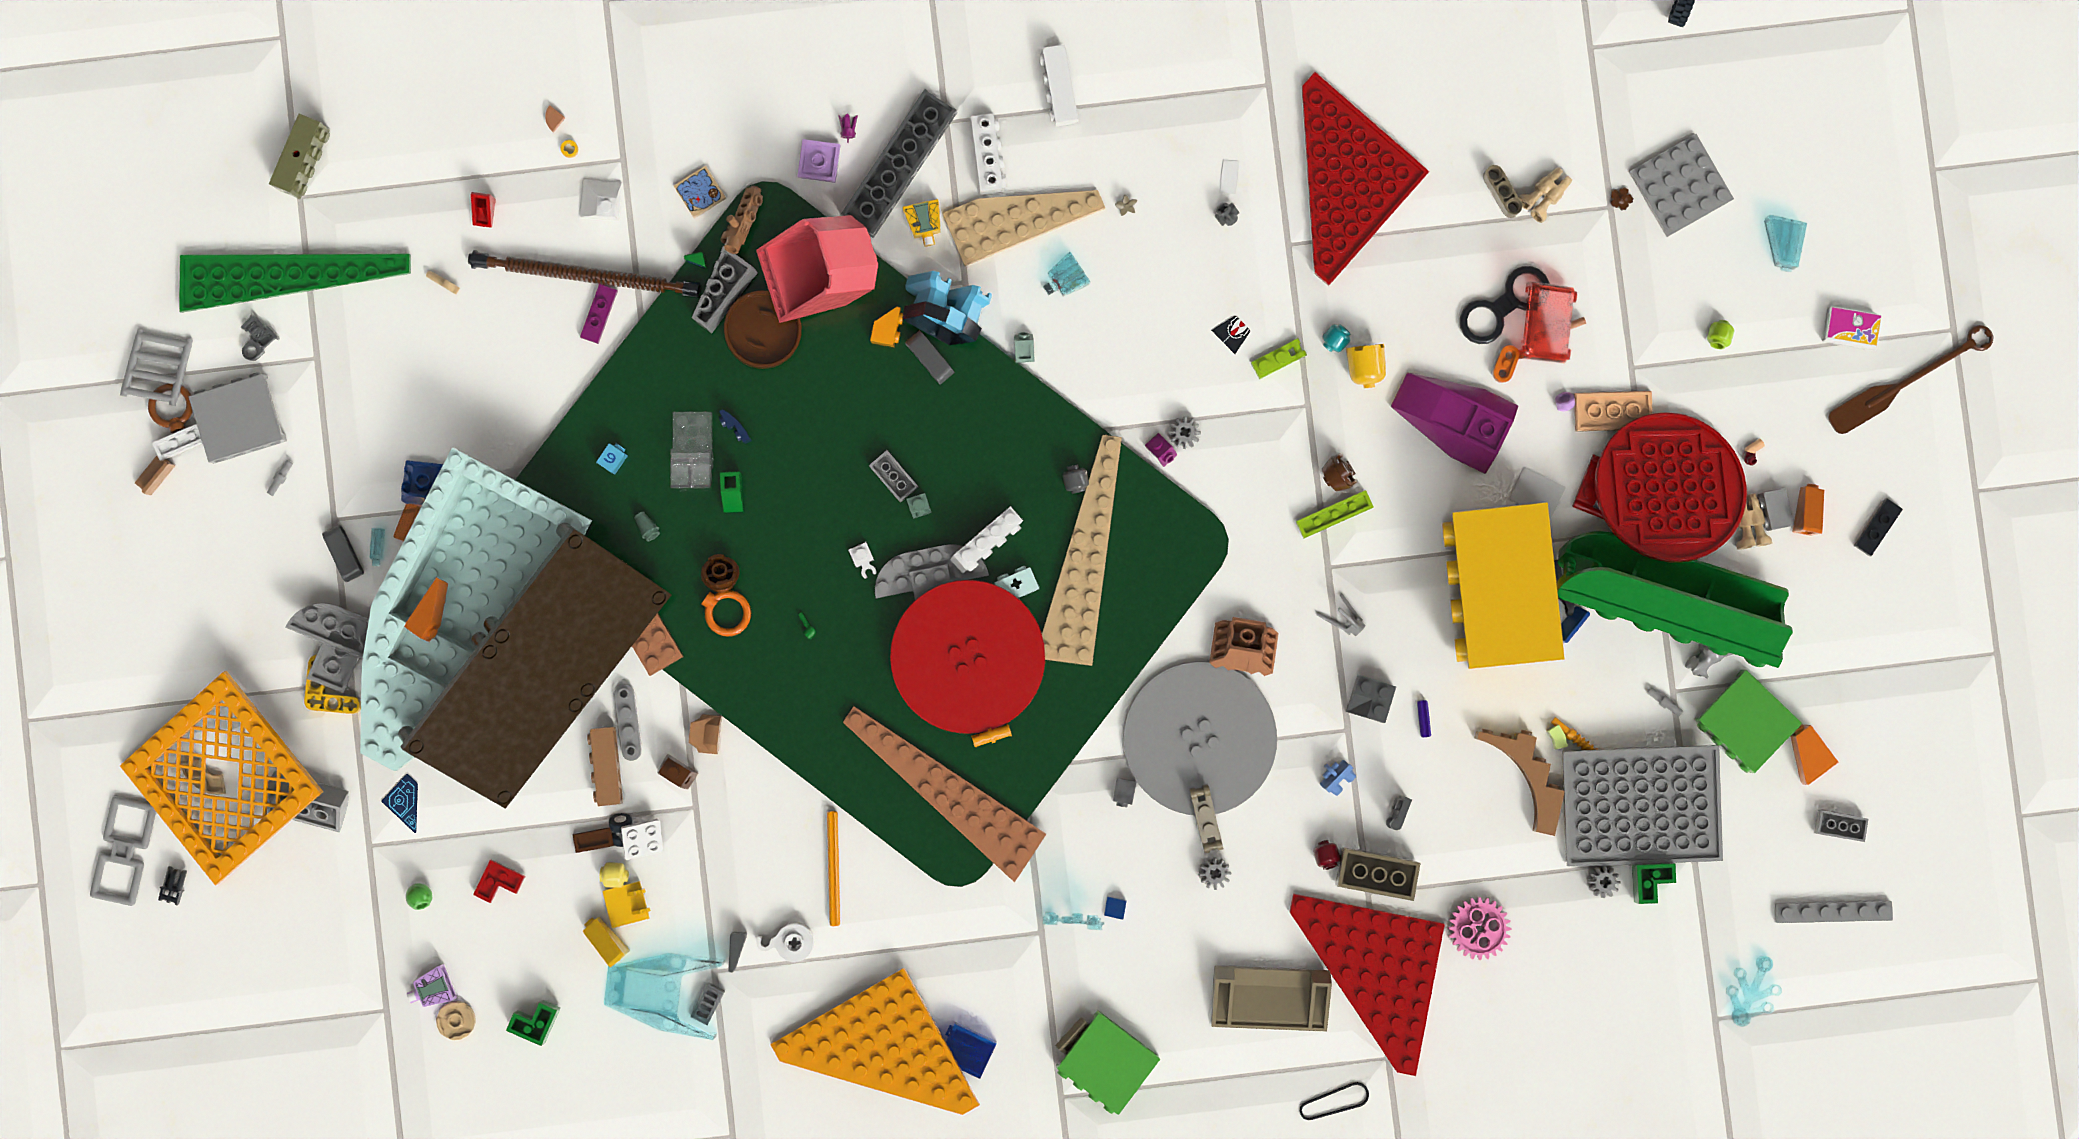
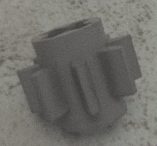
M1232 202L1230 204L1222 203L1216 209L1217 214L1215 218L1221 226L1225 224L1231 226L1237 222V215L1240 212Z

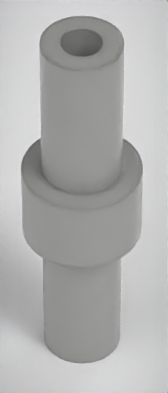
M285 461L279 473L276 472L273 477L274 481L266 493L274 496L279 486L284 484L287 479L286 475L293 465L292 462Z
M1653 688L1648 691L1647 694L1657 700L1664 709L1668 708L1677 716L1682 714L1683 710L1672 703V699L1666 695H1661Z

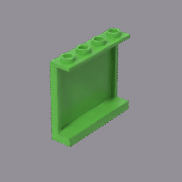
M1741 670L1731 685L1699 718L1696 717L1694 720L1698 723L1696 726L1702 732H1708L1712 736L1710 739L1713 743L1721 745L1726 750L1724 753L1732 760L1735 758L1740 763L1738 766L1745 773H1756L1799 728L1802 722L1747 670Z
M1097 1010L1093 1015V1020L1059 1064H1056L1057 1073L1064 1079L1070 1078L1074 1081L1073 1085L1078 1090H1086L1089 1093L1088 1097L1094 1102L1100 1101L1103 1103V1108L1110 1114L1115 1112L1119 1115L1161 1059L1156 1053Z

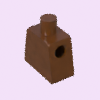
M667 754L657 770L659 775L676 786L687 790L699 774Z

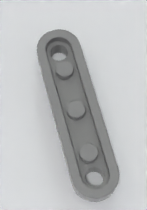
M622 684L616 688L614 693L621 752L626 760L634 761L642 754L635 692L630 685ZM623 690L627 692V696L625 698L621 696V692ZM630 747L634 749L633 755L628 753Z

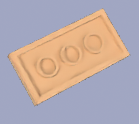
M1652 391L1574 393L1575 432L1617 431L1636 418L1652 414Z

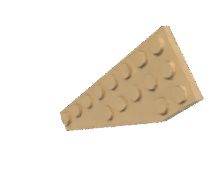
M1092 190L979 198L943 213V216L963 264L968 266L1104 210L1105 205L1099 191Z

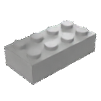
M885 451L869 465L900 503L919 488L888 451Z
M1818 810L1814 833L1865 842L1869 819Z

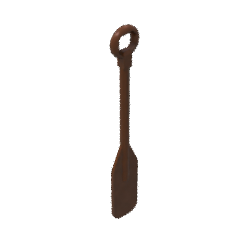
M1984 325L1972 327L1967 334V342L1896 384L1871 387L1832 410L1828 416L1830 424L1838 434L1850 432L1885 411L1901 389L1971 348L1976 351H1985L1990 348L1994 340L1992 331ZM1980 329L1985 330L1986 337H1989V342H1985L1981 347H1977L1975 340L1972 339V334H1976Z

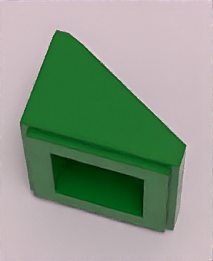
M702 252L684 256L687 262L707 268L705 255Z

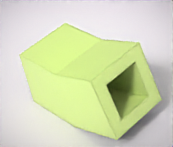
M1559 725L1547 730L1552 739L1554 749L1568 747L1566 736Z

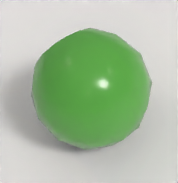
M417 883L408 888L405 898L407 904L412 909L421 910L430 905L433 895L427 885Z

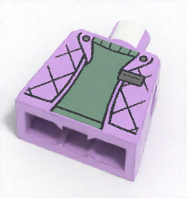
M444 964L413 982L415 990L407 992V998L410 1003L420 1000L423 1007L449 1002L457 998Z

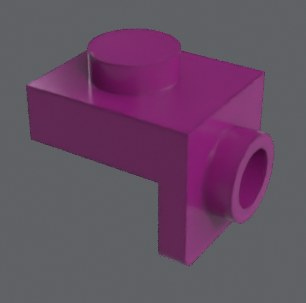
M1157 433L1144 445L1163 467L1171 463L1177 456L1173 446L1160 433Z

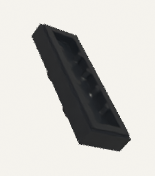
M1886 498L1854 547L1871 557L1903 509Z

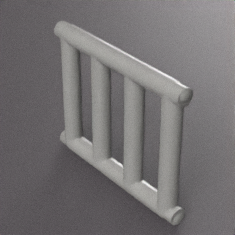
M137 329L120 396L127 397L128 394L168 402L169 405L176 406L193 340L186 339L184 341L144 333L142 329ZM142 340L183 348L181 358L140 351ZM137 359L178 366L176 377L135 369ZM132 377L173 384L171 395L130 387Z

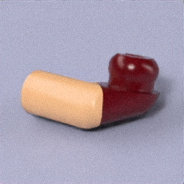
M1760 438L1745 448L1743 459L1747 465L1753 466L1757 463L1756 451L1765 446Z

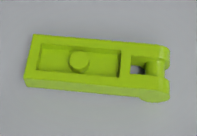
M1299 338L1251 362L1259 380L1307 356L1305 350H1302ZM1293 348L1296 354L1291 357L1288 350Z

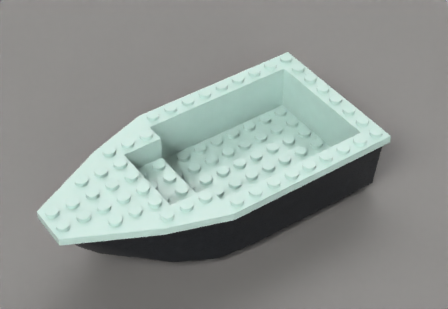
M455 448L450 450L371 604L362 660L361 754L393 771H398L415 758L401 749L400 746L403 742L398 736L399 730L404 726H410L413 729L417 726L476 650L471 642L472 636L477 632H483L485 635L488 634L483 626L485 619L494 616L499 620L561 540L556 533L558 525L564 522L568 523L585 536H588L593 526L591 525L592 520ZM437 577L446 581L448 588L441 626L438 629L437 635L428 642L413 634L404 625Z

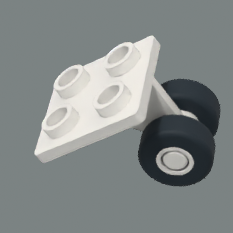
M618 813L610 817L609 827L613 831V843L617 847H623L626 860L663 851L660 821L658 818L633 824L632 817L626 813Z

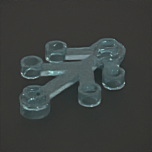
M1045 912L1042 924L1058 925V922H1062V924H1087V929L1103 930V925H1105V922L1101 921L1098 915H1087V920H1083V913H1072V916L1059 917V915H1056V912Z
M1760 956L1757 958L1756 966L1758 971L1750 988L1746 980V970L1740 967L1734 970V976L1738 979L1745 998L1741 1005L1738 998L1739 989L1734 985H1729L1726 988V994L1730 996L1734 1007L1732 1021L1737 1026H1747L1751 1022L1752 1017L1762 1013L1770 1014L1774 1011V1005L1768 1001L1763 1002L1759 1007L1750 1009L1753 1002L1771 995L1779 996L1782 993V988L1778 984H1772L1769 988L1758 991L1766 972L1773 968V961L1770 957ZM1764 961H1768L1769 963L1768 967L1766 968L1763 967ZM1739 970L1743 971L1742 977H1738L1737 975ZM1775 986L1778 987L1777 993H1773V988ZM1731 988L1735 989V993L1733 995H1731L1729 992ZM1767 1004L1770 1005V1010L1768 1011L1765 1010V1005ZM1740 1014L1745 1015L1744 1020L1739 1019Z

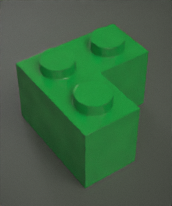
M1632 864L1634 903H1658L1657 884L1677 883L1676 864Z
M543 1000L539 1002L533 1017L517 1010L513 1013L506 1031L542 1046L546 1043L561 1008Z

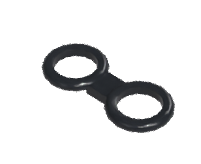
M1521 266L1513 270L1507 278L1505 293L1494 302L1475 300L1462 310L1459 322L1463 335L1470 342L1476 344H1489L1495 341L1502 334L1505 326V316L1516 308L1524 311L1535 310L1547 301L1550 294V282L1546 274L1533 266ZM1522 274L1534 275L1541 282V296L1532 303L1520 301L1513 292L1515 279ZM1484 307L1494 313L1496 327L1492 334L1480 337L1470 331L1467 319L1472 310Z

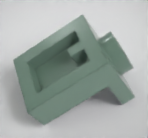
M1020 332L1018 335H1014L1016 363L1035 362L1033 334Z

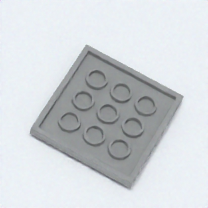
M1697 134L1692 135L1629 171L1666 237L1734 200Z

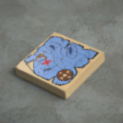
M706 166L674 185V188L694 219L726 199Z

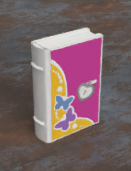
M1831 306L1827 308L1822 341L1832 343L1833 345L1838 344L1862 348L1863 350H1876L1882 315Z

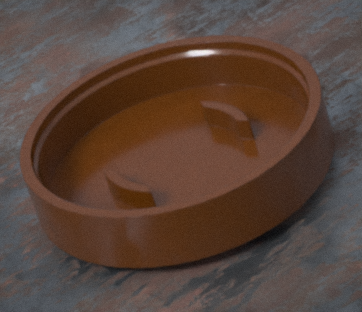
M754 291L740 297L729 309L724 324V337L730 352L740 362L753 368L769 369L783 364L794 354L801 338L800 318L779 323L770 292Z

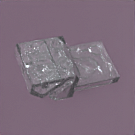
M673 412L671 488H711V469H713L712 412Z

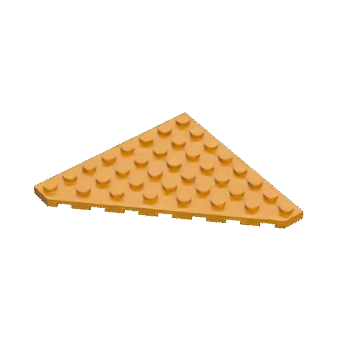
M905 968L770 1044L780 1062L960 1115H964L980 1105Z

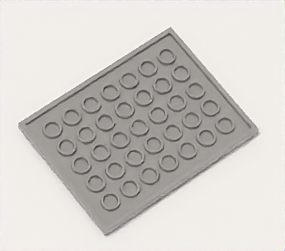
M1719 745L1562 751L1567 867L1723 861Z

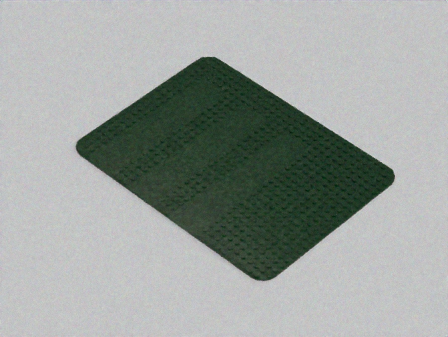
M761 181L746 187L756 186L760 188L763 201L757 210L756 219L750 227L744 244L741 245L739 252L736 254L758 272L740 297L754 291H769L756 251L758 248L802 219L827 217L792 189L778 182ZM745 188L735 197L692 252V254L702 252L705 255L707 268L685 261L670 281L672 283L677 281L700 282L699 297L683 296L682 293H675L674 290L667 289L665 293H660L515 480L592 520L591 525L593 526L587 536L588 538L671 594L658 614L684 657L662 669L664 672L933 880L946 886L963 887L977 882L988 872L994 863L843 723L853 706L1025 820H1028L1222 567L1228 554L1229 538L1224 524L1213 512L1121 443L1092 666L1045 660L1043 677L1035 696L1017 717L1006 723L1009 725L1012 736L995 740V743L989 742L975 747L972 735L980 733L950 732L923 720L902 698L891 669L892 639L901 617L915 601L914 592L910 591L876 598L875 585L881 569L888 561L900 554L949 544L965 546L1011 506L1023 520L1019 525L1021 529L1014 535L1010 533L1006 536L1007 541L999 548L997 545L992 548L993 553L985 560L981 558L988 570V576L968 580H979L995 584L999 576L1008 573V576L1016 574L1015 570L1025 566L1026 569L1030 567L1039 589L1018 599L1033 614L1041 633H1043L1085 495V491L1071 494V491H1067L1062 474L1068 471V466L1078 464L1079 468L1086 469L1089 480L1102 436L1112 435L1028 370L1016 363V361L981 334H979L975 342L948 345L903 320V323L898 325L897 330L900 332L899 343H895L894 347L871 343L873 325L876 320L896 307H901V313H903L904 306L914 304L916 296L906 290L905 285L908 278L878 255H876L878 269L875 288L846 306L801 317V338L796 351L787 361L769 369L753 368L740 362L730 352L725 341L724 324L726 315L712 334L699 325L692 316L701 295L704 294L707 281L714 271V265L721 255V249L725 245L720 239L723 232L730 225L727 217L729 215L735 216L746 190ZM919 330L955 372L941 385L938 384L905 344ZM724 410L732 415L744 427L752 441L746 444L742 440L738 441L734 433L737 430L736 428L729 430L727 426L723 427L719 420L721 416L720 411ZM609 443L613 446L617 443L626 449L624 453L628 455L616 474L611 473L596 463ZM885 451H888L919 487L901 503L869 467ZM720 473H742L743 512L724 513ZM925 493L931 513L913 519L907 499ZM640 512H645L659 527L658 531L660 534L651 541H646L645 538H642L634 518ZM865 542L874 559L869 563L876 569L875 575L871 569H867L865 572L867 575L866 579L861 573L862 566L856 568L849 549ZM717 554H723L737 563L739 577L731 591L743 595L751 608L749 624L741 633L734 636H722L710 629L705 620V606L702 605V602L709 592H712L714 595L718 592L713 591L703 583L701 570L708 561V558ZM1014 579L1013 584H1011V587H1016V589H1019V585L1022 584V582ZM721 599L713 608V619L722 628H734L742 621L743 608L735 599ZM801 612L808 623L816 630V635L812 639L807 638L803 634L806 627L798 615Z

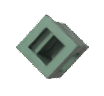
M925 493L907 499L913 519L931 513Z

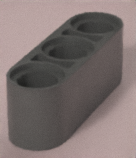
M920 330L905 342L939 385L955 373Z
M338 525L323 532V539L343 580L347 583L363 575L364 570L343 527Z

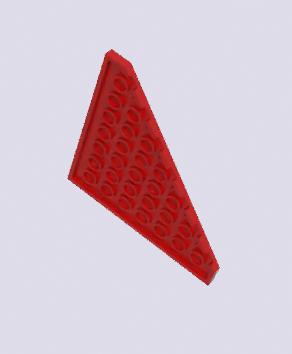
M1314 72L1302 86L1314 274L1329 286L1430 171L1321 76Z
M1293 893L1289 913L1326 968L1330 970L1332 977L1397 1073L1416 1076L1445 924Z

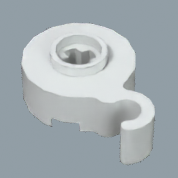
M797 922L789 923L781 928L778 934L771 938L768 946L763 945L762 935L757 937L756 940L759 950L766 952L775 948L779 956L789 962H799L807 958L812 952L815 943L814 935L806 925ZM793 937H796L797 941H800V944H798L796 947H792V945H790V941L793 940Z

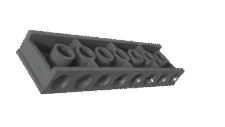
M924 89L841 215H851L867 228L868 234L874 239L957 115V110Z

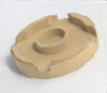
M453 1001L444 1005L436 1018L440 1034L450 1040H461L467 1037L473 1031L476 1023L473 1009L461 1001Z

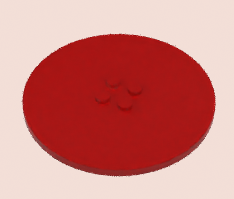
M1653 413L1627 423L1607 442L1601 452L1595 471L1596 499L1608 527L1630 549L1657 561L1671 563L1689 562L1713 553L1731 538L1737 530L1745 511L1747 485L1737 454L1719 432L1706 423L1684 414Z
M979 580L951 581L938 585L922 594L908 607L901 617L891 645L893 678L904 701L918 716L931 725L956 733L971 734L985 732L989 728H998L1017 717L1035 696L1045 667V647L1042 633L1036 619L1027 606L1006 589Z

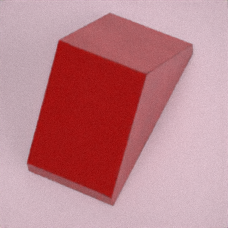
M471 192L473 226L492 228L496 199L491 194Z

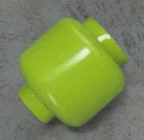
M1719 320L1710 325L1707 341L1715 349H1725L1731 345L1735 330L1728 321Z

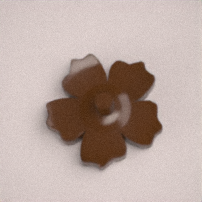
M1624 187L1619 189V191L1614 189L1611 192V198L1614 199L1610 202L1612 207H1619L1623 211L1629 207V204L1633 203L1634 198L1631 194H1628L1629 189Z

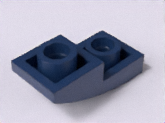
M724 410L720 411L721 416L719 420L723 427L727 426L729 430L736 428L737 430L734 433L738 441L742 440L745 444L752 441L744 427L732 415Z

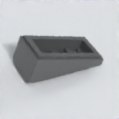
M732 932L730 934L728 971L731 973L737 967L747 938V932Z
M708 982L690 1017L708 1026L725 990ZM710 991L718 996L715 998L707 994V992ZM706 997L715 1002L714 1005L704 1001V998ZM701 1004L711 1008V1011L709 1012L701 1008ZM700 1011L708 1015L707 1019L698 1015L697 1012Z

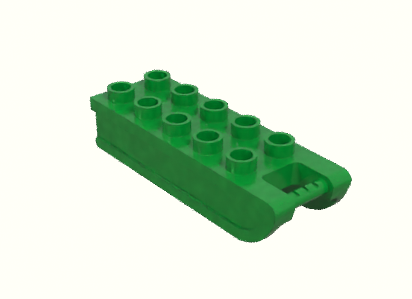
M1592 531L1580 534L1565 543L1558 551V564L1563 568V575L1557 582V593L1562 600L1594 609L1599 616L1608 620H1615L1619 617L1631 621L1642 631L1652 632L1656 629L1669 633L1674 640L1680 643L1688 644L1694 641L1706 645L1710 651L1718 655L1725 656L1728 653L1744 657L1746 662L1755 667H1764L1765 665L1776 668L1780 667L1783 661V650L1793 634V628L1785 624L1784 606L1789 597L1787 588L1699 560L1681 563L1657 561L1635 552L1625 545L1614 533L1607 531Z

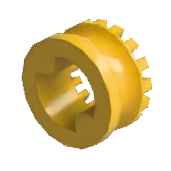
M566 140L561 144V152L565 157L573 158L578 154V146L574 141ZM567 144L575 147L573 153L569 154L567 151H564Z

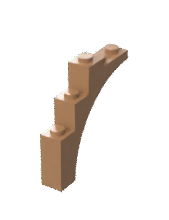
M1482 729L1481 732L1476 731L1474 739L1486 742L1501 750L1523 773L1533 799V831L1555 836L1565 791L1559 790L1560 786L1550 783L1546 787L1551 764L1546 763V759L1535 757L1532 760L1537 737L1532 736V732L1521 730L1520 733L1515 732L1514 739H1511L1512 735L1501 733L1500 736L1493 735V731Z

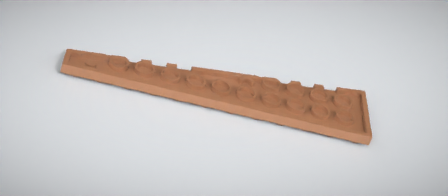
M853 706L843 723L1015 883L1043 841L1046 833Z

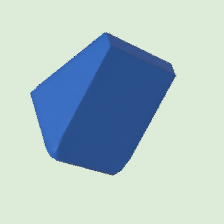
M1107 896L1104 916L1123 920L1127 900Z

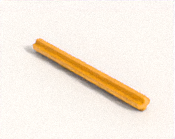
M837 811L827 812L830 926H839Z

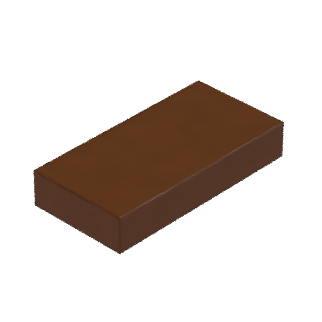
M610 827L572 834L576 853L615 846Z

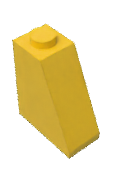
M592 917L584 924L586 928L582 932L610 968L630 952L626 945L600 917L596 919Z

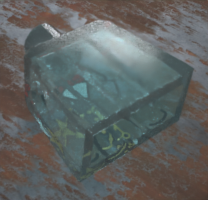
M1069 252L1048 272V277L1051 281L1042 287L1048 296L1058 290L1060 295L1064 297L1089 286L1091 281L1072 253Z

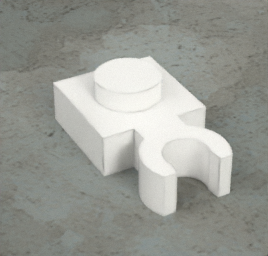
M866 542L849 549L856 568L862 566L861 573L865 579L867 578L865 574L867 569H871L873 574H876V569L869 563L874 559Z

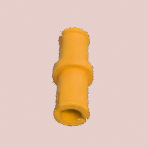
M1006 724L1002 727L989 728L986 732L972 735L974 746L977 747L989 742L995 743V740L1012 736L1009 725Z

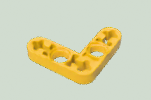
M317 655L309 659L307 676ZM306 679L304 704L309 710L356 714L361 710V700L359 698L325 694L326 686L320 685L318 688H314L311 685V680ZM315 696V700H324L323 704H315L313 707L310 699H313ZM331 698H335L338 701V706L335 709H331L328 705ZM354 700L353 702L357 704V707L353 708L352 711L351 707L343 706V703H351Z

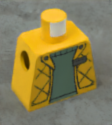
M938 199L904 206L903 211L914 238L922 237L924 247L935 245L933 235L941 233Z

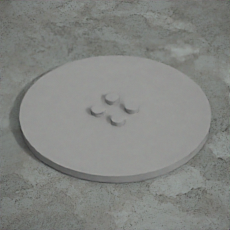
M1192 662L1174 666L1151 679L1135 697L1124 726L1125 756L1131 773L1139 786L1160 805L1186 815L1195 816L1189 789L1194 787L1195 789L1202 788V785L1208 784L1215 814L1229 811L1247 801L1258 791L1268 777L1277 750L1276 722L1270 705L1262 692L1241 673L1235 670L1228 671L1224 666L1215 668L1208 662ZM1198 796V800L1205 799V796Z

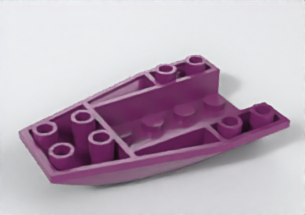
M1407 372L1390 407L1449 457L1486 474L1502 447L1514 422L1519 406L1483 388Z

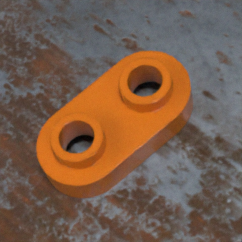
M1505 346L1499 353L1493 369V378L1499 383H1505L1513 376L1520 356L1519 350L1515 346ZM1507 352L1511 353V359L1506 358ZM1500 370H1503L1505 372L1504 377H1501L1499 375Z

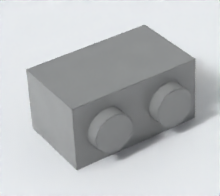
M1786 488L1758 494L1759 505L1765 517L1763 527L1766 528V531L1794 526Z

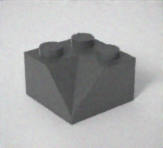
M1357 675L1346 712L1380 723H1386L1396 686Z

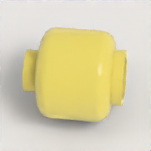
M607 862L604 867L600 868L599 879L605 887L621 888L624 885V881L628 882L629 870H625L623 863Z

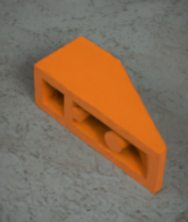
M436 577L404 625L413 634L428 642L437 635L438 629L441 626L448 588L446 581Z

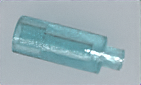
M371 528L369 559H372V566L380 567V560L384 559L386 529Z

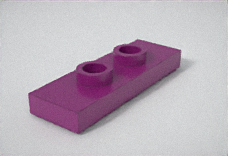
M599 284L580 338L599 345L618 290Z

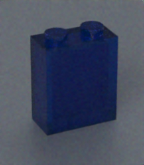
M955 1022L953 1026L949 1025L945 1033L948 1036L946 1043L960 1069L980 1079L997 1045V1041L960 1023Z

